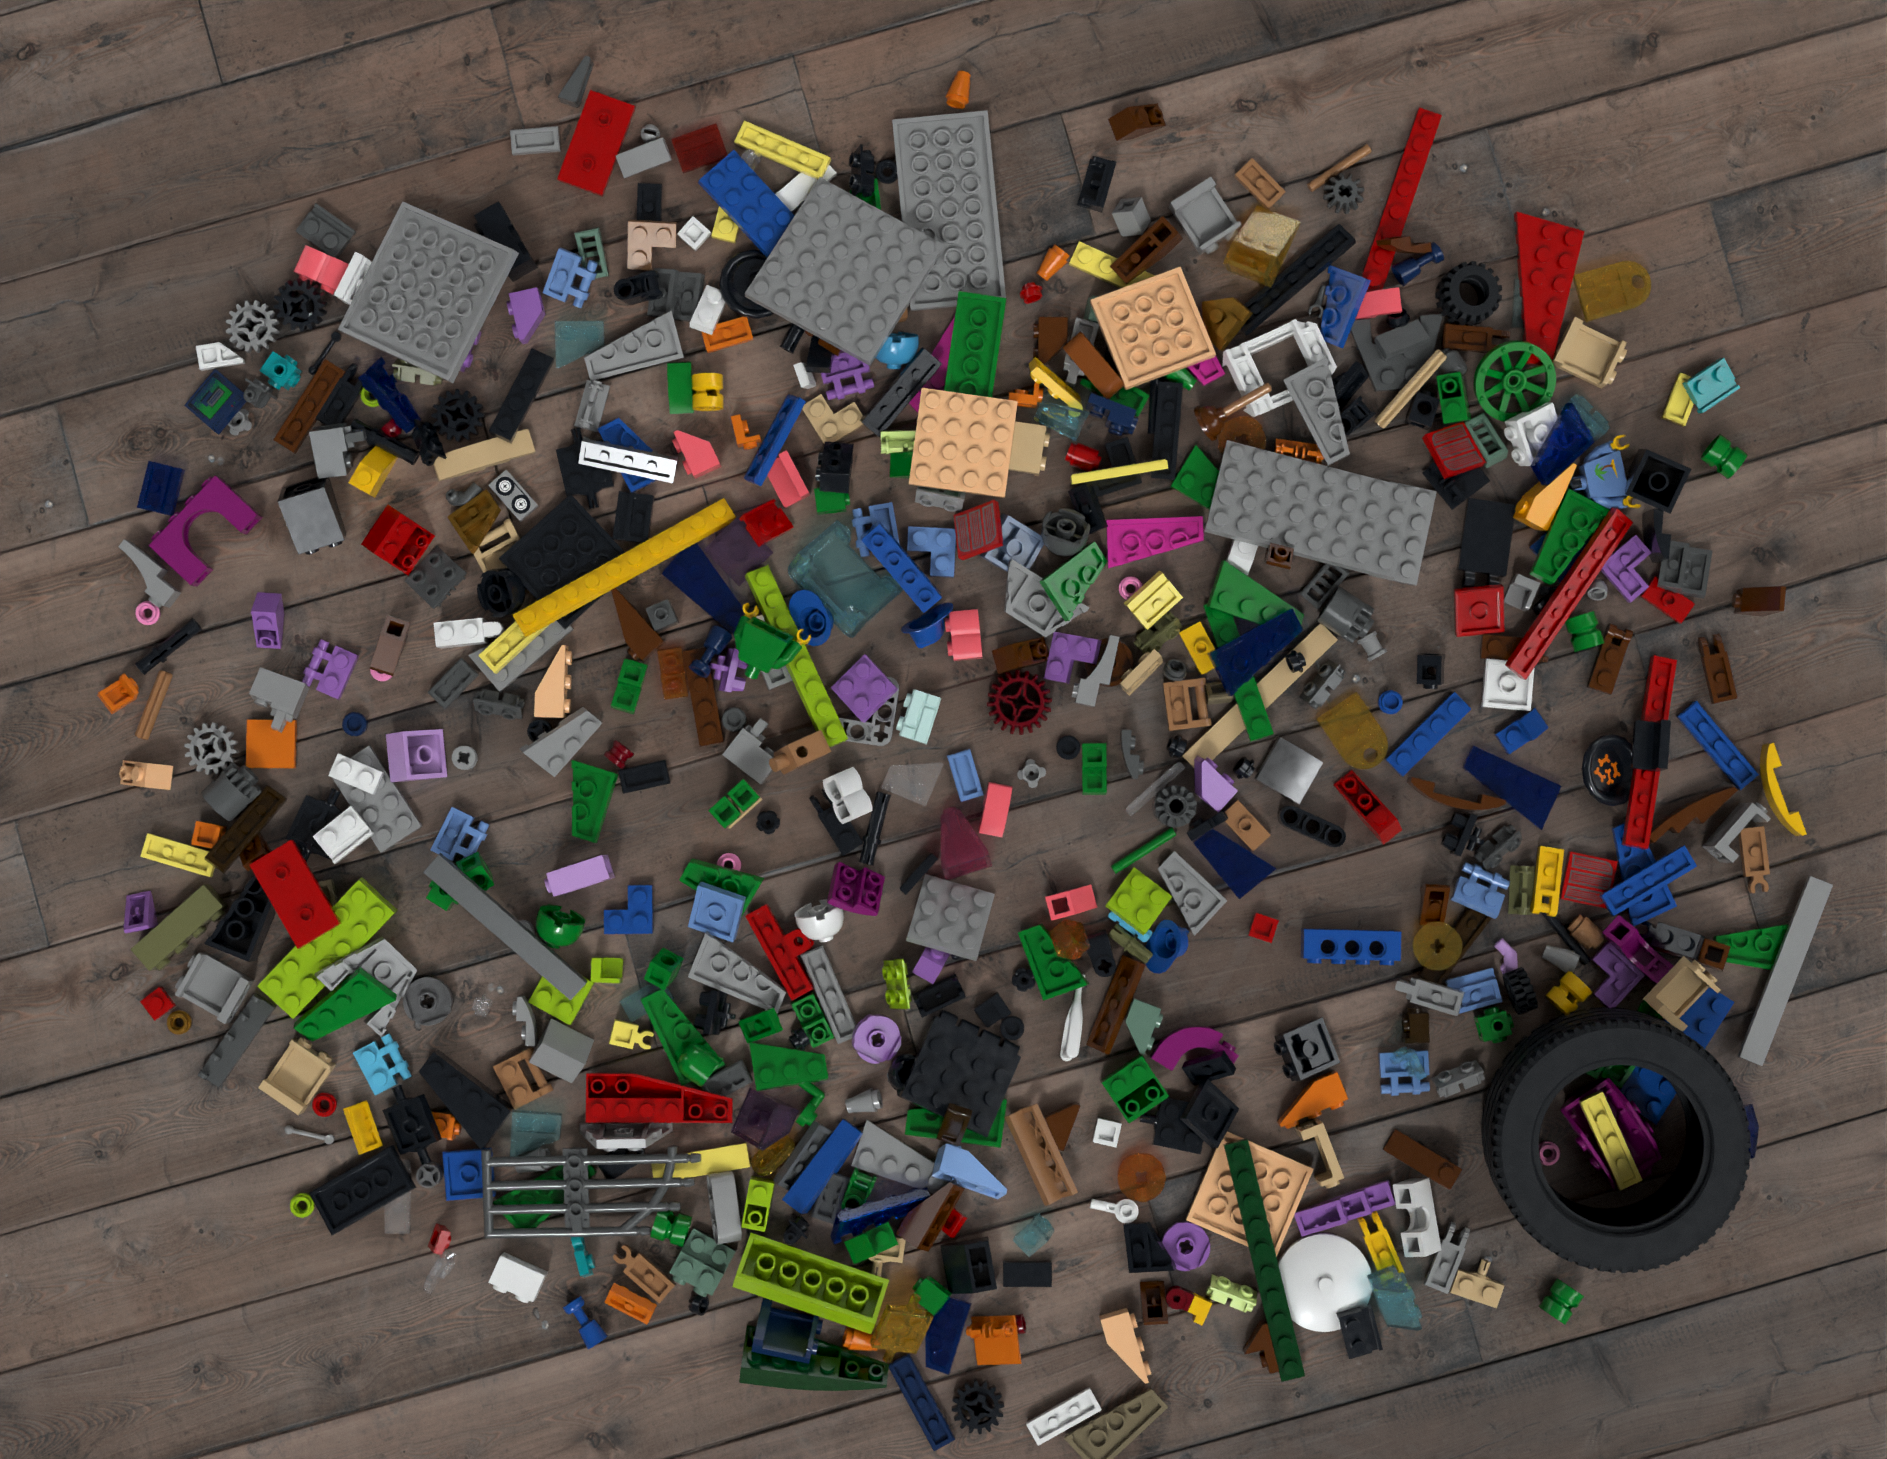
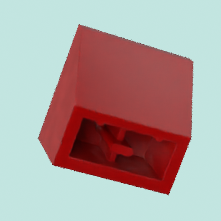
M387 505L361 545L409 575L435 535L395 508Z

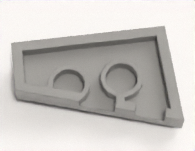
M1175 851L1157 868L1192 934L1195 936L1227 900Z

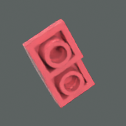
M1399 287L1366 292L1355 320L1401 313L1402 306Z
M988 782L983 802L984 808L978 827L979 833L997 837L1003 836L1010 806L1012 786Z

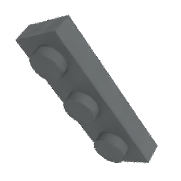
M814 1120L773 1181L777 1185L790 1190L833 1131Z

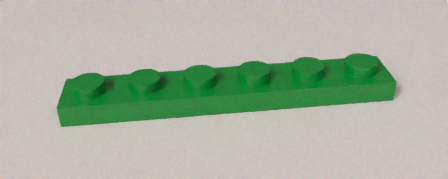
M1207 604L1203 605L1250 742L1273 735L1274 732L1233 616L1209 608Z

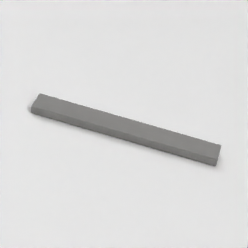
M1812 876L1807 877L1738 1057L1763 1066L1833 887L1832 884Z

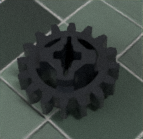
M297 278L294 280V283L289 280L285 283V286L283 285L278 288L281 294L278 293L274 296V299L279 301V303L274 305V308L280 310V313L276 315L277 318L284 317V326L290 323L291 330H295L299 326L300 331L304 332L307 330V327L312 330L316 327V324H320L323 321L320 316L327 314V311L322 309V307L327 305V302L321 300V297L325 294L324 292L318 293L316 291L318 289L317 284L311 287L310 280L307 279L302 284L301 279ZM304 299L301 305V309L297 311L300 305V301Z
M456 389L455 395L446 391L447 398L444 399L439 396L438 399L441 404L433 405L437 413L431 414V417L438 420L433 426L435 428L441 427L438 433L441 436L447 433L449 441L454 436L458 443L461 442L462 437L469 441L471 440V433L479 434L476 430L477 426H484L479 421L485 418V414L479 412L484 407L482 404H476L478 401L476 396L470 398L469 391H465L463 395H461L459 389ZM457 401L456 404H454V405H452V406H450V407L447 406V405H449L451 402ZM469 404L473 408L474 417L468 412ZM450 412L454 414L462 413L467 419L458 418L456 420ZM443 415L449 420L448 428L444 424ZM469 425L467 429L460 431L461 427Z
M974 1379V1385L970 1386L968 1382H965V1390L957 1389L960 1396H953L952 1401L957 1403V1405L952 1406V1411L958 1412L954 1416V1420H961V1429L967 1425L969 1426V1433L977 1429L978 1433L982 1434V1428H986L990 1432L992 1423L996 1426L999 1425L996 1417H1003V1412L999 1409L1004 1407V1402L998 1401L1002 1394L1001 1392L994 1393L996 1390L995 1385L988 1388L986 1380H984L982 1385H979L978 1380ZM977 1391L976 1395L972 1397L967 1396L971 1392ZM987 1394L992 1398L994 1406L987 1402ZM978 1402H981L982 1408H980L978 1412L974 1411L973 1405H977ZM961 1407L968 1410L970 1414L969 1419L965 1417ZM985 1416L989 1417L987 1420L979 1422L981 1418Z

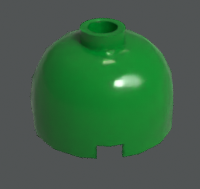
M542 905L537 913L535 924L537 934L546 942L548 947L559 949L560 946L572 945L580 938L585 924V918L581 914L571 909L570 914L560 911L562 906Z

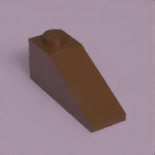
M1162 216L1110 267L1128 284L1165 257L1183 238Z
M1751 587L1736 590L1732 598V607L1735 608L1734 614L1763 617L1783 612L1786 587Z
M614 588L611 592L624 639L629 646L627 651L636 661L640 658L645 662L666 642L620 591Z
M1394 1129L1383 1148L1390 1155L1448 1190H1451L1462 1171L1460 1167Z
M949 1182L909 1211L906 1217L901 1220L896 1234L917 1249L929 1252L965 1188Z

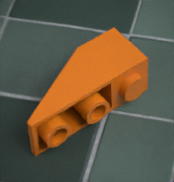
M1333 1070L1312 1079L1277 1121L1278 1125L1289 1129L1300 1124L1298 1120L1308 1117V1119H1313L1322 1115L1321 1110L1329 1107L1331 1110L1342 1107L1344 1105L1343 1101L1348 1100L1338 1073Z

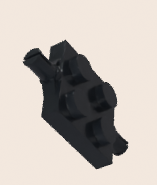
M574 428L570 430L574 444L569 447L556 449L566 496L568 497L570 494L572 496H587L589 509H593L592 500L596 509L599 508L596 493L603 489L614 487L611 472L606 469L578 464L583 438L581 428H576L578 438Z
M331 788L326 801L306 795L285 838L287 840H294L299 848L302 849L301 854L306 862L310 854H318L331 859L313 836L343 813L335 805L341 792L334 788Z
M402 1085L391 1088L397 1102L382 1111L399 1154L417 1152L421 1165L431 1162L426 1148L430 1144L441 1140L442 1137L425 1094L414 1098H406Z
M1166 1098L1160 1102L1156 1115L1147 1113L1141 1115V1117L1150 1119L1140 1118V1122L1152 1124L1155 1133L1152 1145L1201 1154L1204 1140L1180 1119L1189 1102Z

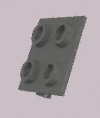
M436 545L405 579V582L435 609L437 606H441V603L447 598L446 595H451L449 592L451 589L456 590L455 585L457 586L462 580L466 579L464 576L467 572Z

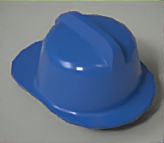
M809 590L797 591L792 595L789 602L791 617L798 631L804 629L800 634L802 640H806L811 634V640L808 645H822L831 634L834 623L833 616L814 592Z
M949 602L938 605L919 618L906 623L901 628L902 633H909L918 648L937 642L943 635L945 630L943 618L952 611L954 606Z
M1166 919L1161 921L1145 946L1153 954L1146 963L1147 968L1153 973L1160 974L1166 972L1174 960L1184 955L1187 951V935L1189 930L1177 926L1172 920Z

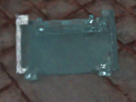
M836 520L796 555L788 566V573L802 590H809L818 595L824 607L831 612L834 624L846 636L853 638L903 591V588L893 577L884 576L880 579L848 545L851 541L850 530Z

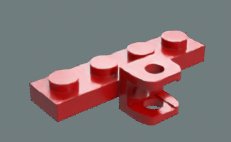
M768 904L745 916L791 1000L814 989L797 956L806 952L814 945V940L809 939L799 928L785 935ZM798 937L803 939V944L798 942Z

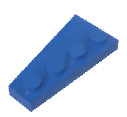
M1625 822L1612 828L1622 881L1656 861L1650 848L1644 850L1622 845ZM1665 885L1628 908L1632 926H1636L1677 907L1668 886Z

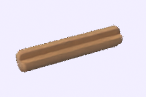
M163 670L158 672L135 732L136 737L144 740L149 739L171 682V673Z

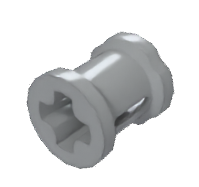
M1376 631L1357 641L1366 651L1369 662L1387 652V649L1383 648L1378 641Z

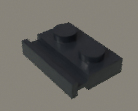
M619 491L613 540L643 543L649 540L654 504L653 495Z
M1367 1304L1363 1308L1359 1306L1336 1313L1349 1359L1370 1354L1373 1350H1383L1371 1304Z

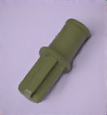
M1116 924L1108 934V937H1111L1124 948V952L1128 951L1141 963L1146 964L1151 959L1152 952L1136 940V936L1133 938L1122 929L1119 924Z

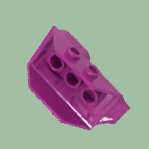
M1604 1078L1589 1084L1571 1096L1562 1105L1561 1112L1578 1136L1575 1140L1583 1151L1587 1150L1591 1158L1588 1160L1596 1171L1600 1170L1612 1189L1615 1190L1617 1189L1615 1181L1578 1100L1600 1090L1603 1091L1642 1179L1652 1173L1653 1164L1662 1157L1655 1140L1651 1136L1654 1134V1131L1646 1121L1642 1122L1638 1116L1641 1113L1639 1108L1633 1101L1629 1102L1610 1078Z

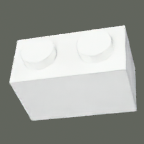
M504 1252L500 1255L488 1283L493 1284V1288L499 1292L506 1293L508 1291L515 1294V1298L521 1302H534L548 1271Z

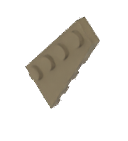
M1149 1388L1063 1437L1083 1459H1114L1168 1408V1405L1152 1388Z

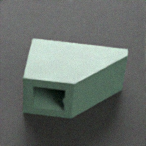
M1132 998L1124 1021L1138 1052L1145 1054L1146 1050L1150 1051L1155 1040L1152 1033L1155 1027L1159 1028L1163 1014H1160L1161 1008Z

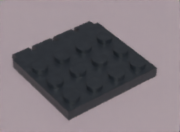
M942 1010L939 1017L933 1016L899 1097L943 1118L949 1103L971 1109L973 1111L966 1129L987 1137L1021 1059V1056L1017 1055L1020 1046L1006 1039L998 1046L1001 1039L1000 1036L985 1029H982L980 1035L977 1036L979 1026L964 1019H961L958 1026H956L958 1016Z

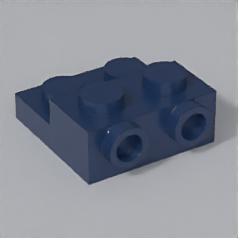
M1093 393L1089 397L1086 409L1090 410L1089 414L1100 419L1103 416L1108 417L1105 423V427L1109 428L1108 432L1117 436H1122V433L1126 435L1127 433L1133 434L1139 419L1135 417L1137 410Z

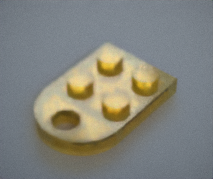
M1632 261L1618 262L1573 276L1586 323L1635 309L1645 302L1651 291V279L1648 272L1643 266ZM1634 276H1639L1643 279L1644 285L1642 288L1638 289L1632 285V278Z
M1357 692L1316 718V721L1337 752L1349 766L1361 770L1370 769L1380 764L1385 758L1388 750L1387 737ZM1368 748L1376 752V759L1373 762H1367L1364 759V751Z

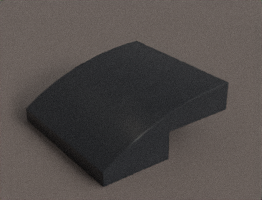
M1657 508L1642 514L1644 543L1651 551L1649 557L1652 563L1667 560L1670 555L1671 534H1662L1664 511Z

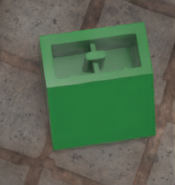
M1141 1054L1100 1080L1128 1123H1131L1169 1097Z

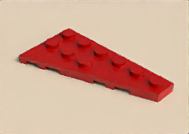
M1515 212L1514 222H1516L1517 228L1515 236L1519 256L1517 260L1520 297H1522L1521 317L1524 323L1523 341L1540 347L1553 361L1585 231L1521 212ZM1531 354L1526 362L1527 365L1534 367L1542 364L1534 354Z

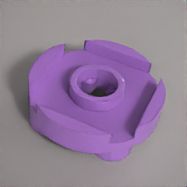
M868 1014L856 1025L852 1035V1046L857 1054L869 1063L878 1064L885 1060L888 1061L900 1049L901 1036L899 1028L893 1020L885 1015ZM877 1033H881L880 1037L883 1039L882 1042H876L875 1045H873V1040L871 1039V1037L873 1035H876Z
M1175 1222L1165 1231L1161 1242L1176 1264L1177 1270L1190 1271L1200 1267L1209 1256V1238L1202 1227L1192 1222ZM1190 1240L1189 1244L1192 1246V1249L1186 1250L1185 1253L1181 1252L1180 1242Z

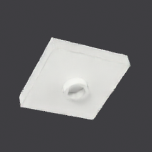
M1485 659L1481 707L1531 711L1534 669L1528 678L1524 680L1505 666L1508 660Z

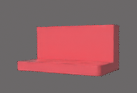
M786 450L778 454L779 457L776 458L767 475L784 508L810 496Z

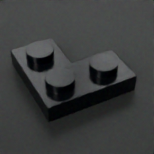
M1128 437L1104 445L1111 465L1110 468L1136 464ZM1140 474L1091 481L1097 498L1142 484Z

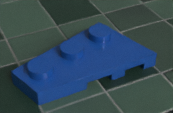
M1330 265L1328 267V273L1330 274L1329 286H1326L1325 290L1327 303L1326 309L1323 310L1320 332L1325 342L1344 348L1371 280Z
M620 418L598 428L604 442L609 441L610 444L624 447L633 446L634 449L653 452ZM621 473L631 493L657 481Z

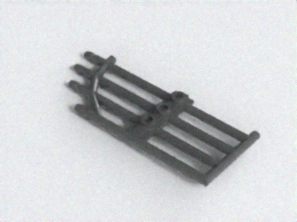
M676 1145L668 1146L667 1154L588 1155L587 1148L571 1147L563 1148V1156L491 1157V1149H482L484 1239L650 1235L651 1227H638L636 1225L652 1212L681 1210L680 1202H660L669 1187L695 1186V1178L673 1177L675 1163L701 1162V1154L677 1153ZM666 1163L663 1178L588 1179V1165ZM563 1165L564 1180L492 1181V1167ZM657 1188L649 1202L589 1203V1189ZM564 1189V1203L493 1205L492 1191ZM637 1212L621 1226L590 1227V1213ZM565 1213V1227L494 1229L493 1215Z

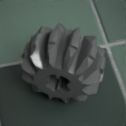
M1339 173L1337 179L1331 177L1329 179L1330 184L1324 186V190L1328 193L1324 194L1323 199L1331 200L1327 207L1330 209L1335 205L1336 214L1340 212L1341 208H1343L1345 214H1349L1350 208L1356 211L1359 207L1357 203H1362L1364 200L1359 195L1364 192V187H1357L1360 179H1356L1354 182L1351 181L1352 174L1350 173L1346 179L1343 173ZM1346 190L1348 195L1341 197L1339 193Z

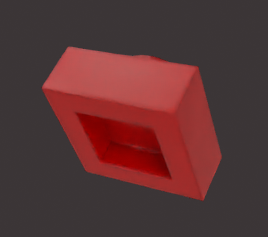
M1255 912L1248 936L1272 943L1279 920Z
M162 986L140 1001L154 1021L176 1006Z
M954 1207L941 1230L949 1237L955 1238L967 1217Z
M436 1223L428 1247L435 1254L443 1255L444 1249H447L450 1245L451 1232L446 1226Z

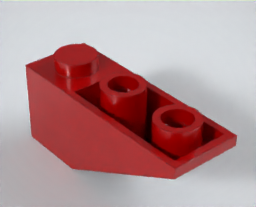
M1353 770L1334 784V787L1383 845L1402 831L1398 819Z

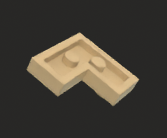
M820 394L804 404L802 408L823 444L825 442H838L864 426L860 421L863 415L855 402L833 414L824 397Z

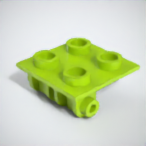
M904 958L883 961L882 975L884 980H886L887 990L885 998L889 1008L910 1009L912 999L910 989H908L910 984H907L909 977H906L908 975L907 963H904Z

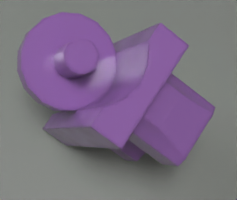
M728 648L726 657L719 655L717 664H709L711 669H715L713 679L720 680L718 689L720 691L744 690L746 679L736 677L735 675L737 667L746 669L748 664L739 660V651L735 648Z

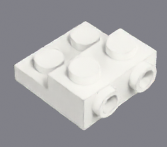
M1553 402L1545 403L1529 412H1522L1505 421L1506 428L1504 429V434L1512 443L1514 450L1511 455L1519 466H1532L1567 448Z

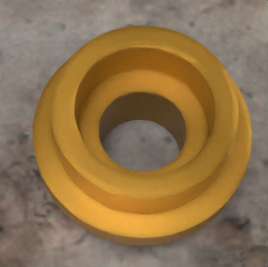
M183 1010L174 1011L167 1018V1027L174 1034H184L191 1028L192 1019ZM178 1018H182L184 1021L182 1027H179L176 1023Z

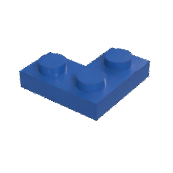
M628 885V909L604 910V934H653V885Z

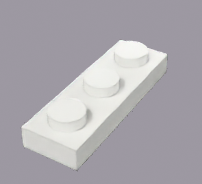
M1088 1387L1026 1422V1425L1039 1446L1102 1409L1092 1390Z

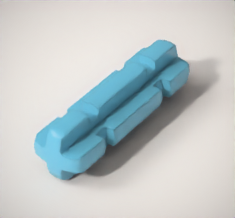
M1112 911L1109 912L1108 918L1114 922L1118 921L1119 926L1133 936L1135 934L1138 935L1137 938L1143 943L1147 942L1151 937L1152 931L1150 929L1146 934L1142 935Z

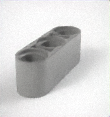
M732 1171L708 1174L706 1181L715 1243L718 1245L741 1241L742 1231L734 1174Z

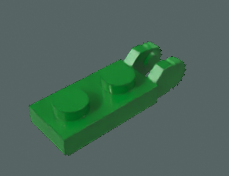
M1087 379L1081 380L1080 384L1083 387L1095 392L1098 396L1104 397L1091 381ZM1123 386L1109 400L1137 410L1135 416L1138 417L1150 395L1136 387L1125 390Z

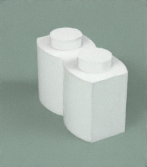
M854 767L823 780L825 792L833 802L834 812L842 824L873 811L871 800L863 790L861 777Z

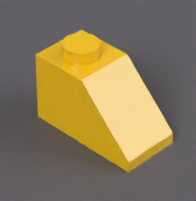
M375 446L360 461L348 483L375 498L398 457Z

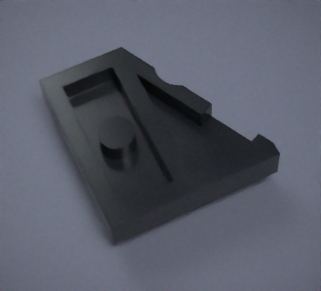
M1150 1222L1123 1224L1129 1273L1174 1271L1176 1269V1264Z

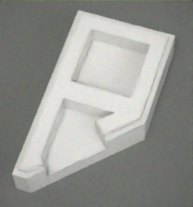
M220 342L196 346L199 369L201 371L245 364L243 358Z

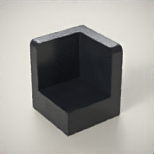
M998 992L973 1008L987 1028L1011 1014V1011Z

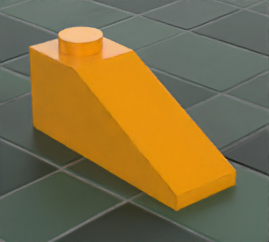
M1559 463L1522 496L1516 505V512L1513 518L1534 530L1548 531L1577 465L1574 463Z

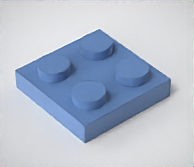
M700 882L697 887L688 927L734 942L746 897Z

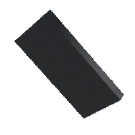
M391 1145L311 1191L309 1194L331 1235H335L415 1189L416 1186L394 1145Z

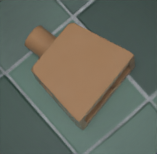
M819 730L774 752V757L769 760V765L774 772L781 770L782 774L785 775L830 753L831 750L822 731Z

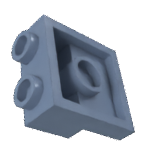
M1001 514L1003 546L978 556L1008 572L1010 559L1030 570L1044 545L1041 535L1011 516Z

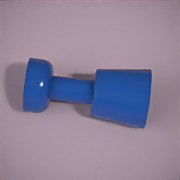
M579 1296L565 1305L563 1310L567 1314L573 1313L582 1326L578 1331L588 1350L603 1341L608 1335L595 1319L591 1321L588 1319L581 1308L585 1303L582 1296Z

